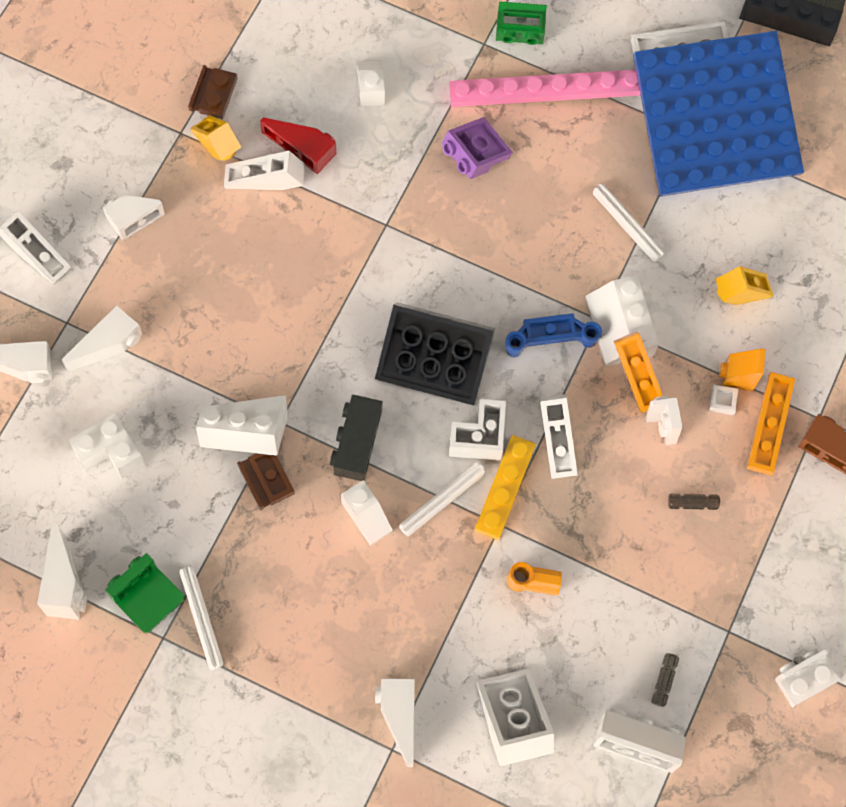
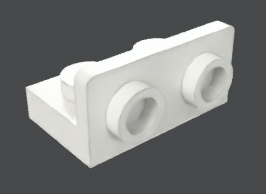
M660 396L650 402L646 414V422L662 421L659 422L660 437H665L666 445L677 444L682 430V422L677 397Z
M814 649L802 656L803 662L795 665L794 661L779 669L781 674L775 680L792 708L840 681V678L826 658L829 654L827 649L821 652Z

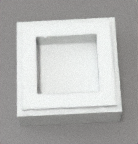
M713 384L708 411L734 415L736 413L738 389Z

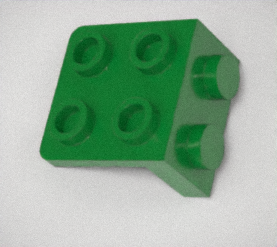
M145 553L142 557L137 556L128 565L129 569L125 573L113 577L105 591L143 633L148 634L184 601V595L157 568L154 560Z

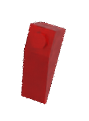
M265 117L260 120L261 133L285 151L293 153L316 174L336 155L335 139L328 133H323L317 128Z

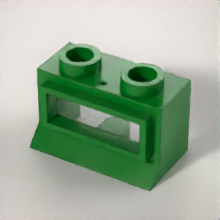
M499 1L496 41L504 43L519 42L529 45L543 44L547 5Z

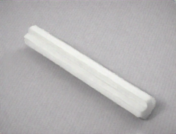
M601 183L596 186L593 195L653 262L659 261L664 256V251L604 184Z
M480 463L472 465L400 524L401 531L407 537L412 535L481 479L486 472L484 467Z
M192 566L180 569L181 579L208 666L211 670L222 667L224 663L194 568Z

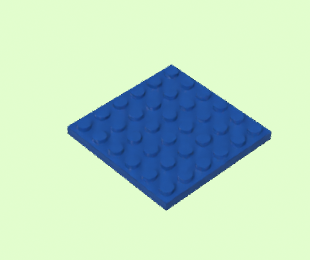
M777 31L634 52L633 58L659 197L797 176L804 173Z

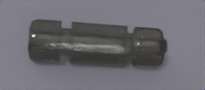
M671 493L668 496V507L670 509L683 507V509L704 510L707 507L708 510H717L720 507V496L718 494H709V496H705V494H684V496H681L680 494Z
M666 653L662 662L664 667L660 669L655 686L657 691L653 693L651 700L656 706L664 707L667 704L669 697L667 693L671 690L676 673L674 669H676L679 663V657L675 654Z

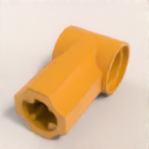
M518 562L511 567L506 577V583L511 590L516 592L526 590L558 596L562 572L532 567L525 562ZM513 573H523L526 577V581H517L514 578Z

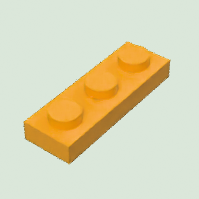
M636 331L613 342L638 408L643 413L648 411L651 401L663 395L640 334Z

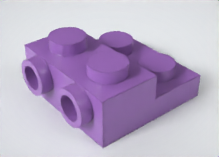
M485 117L448 130L442 141L444 153L454 158L457 162L458 171L461 174H466L469 179L487 173L491 166L510 159L513 153Z

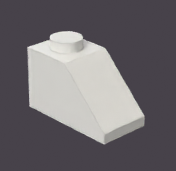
M381 61L357 62L360 107L385 105V87Z
M130 195L114 198L103 207L106 219L123 241L165 215L160 200Z
M364 480L341 494L342 505L370 546L393 532L378 500Z

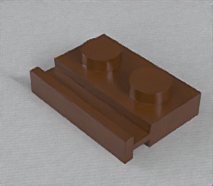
M203 65L188 105L189 111H199L200 114L211 115L223 120L238 79L237 74L217 68L210 69Z
M256 453L242 462H237L238 468L260 511L295 494L276 455Z

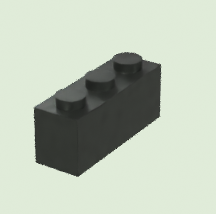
M352 394L350 403L345 402L342 417L346 418L344 427L339 426L336 441L340 442L338 451L333 450L330 459V466H333L334 475L365 481L381 418L383 401Z

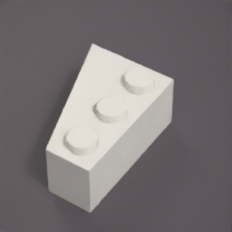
M286 395L202 407L196 426L200 447L277 455L288 419Z

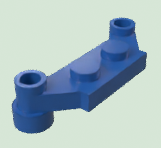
M574 313L524 319L523 326L518 331H513L507 335L505 348L510 357H518L526 347L569 341H579L585 347L592 348L599 342L602 328L596 322H587L585 324L574 317Z

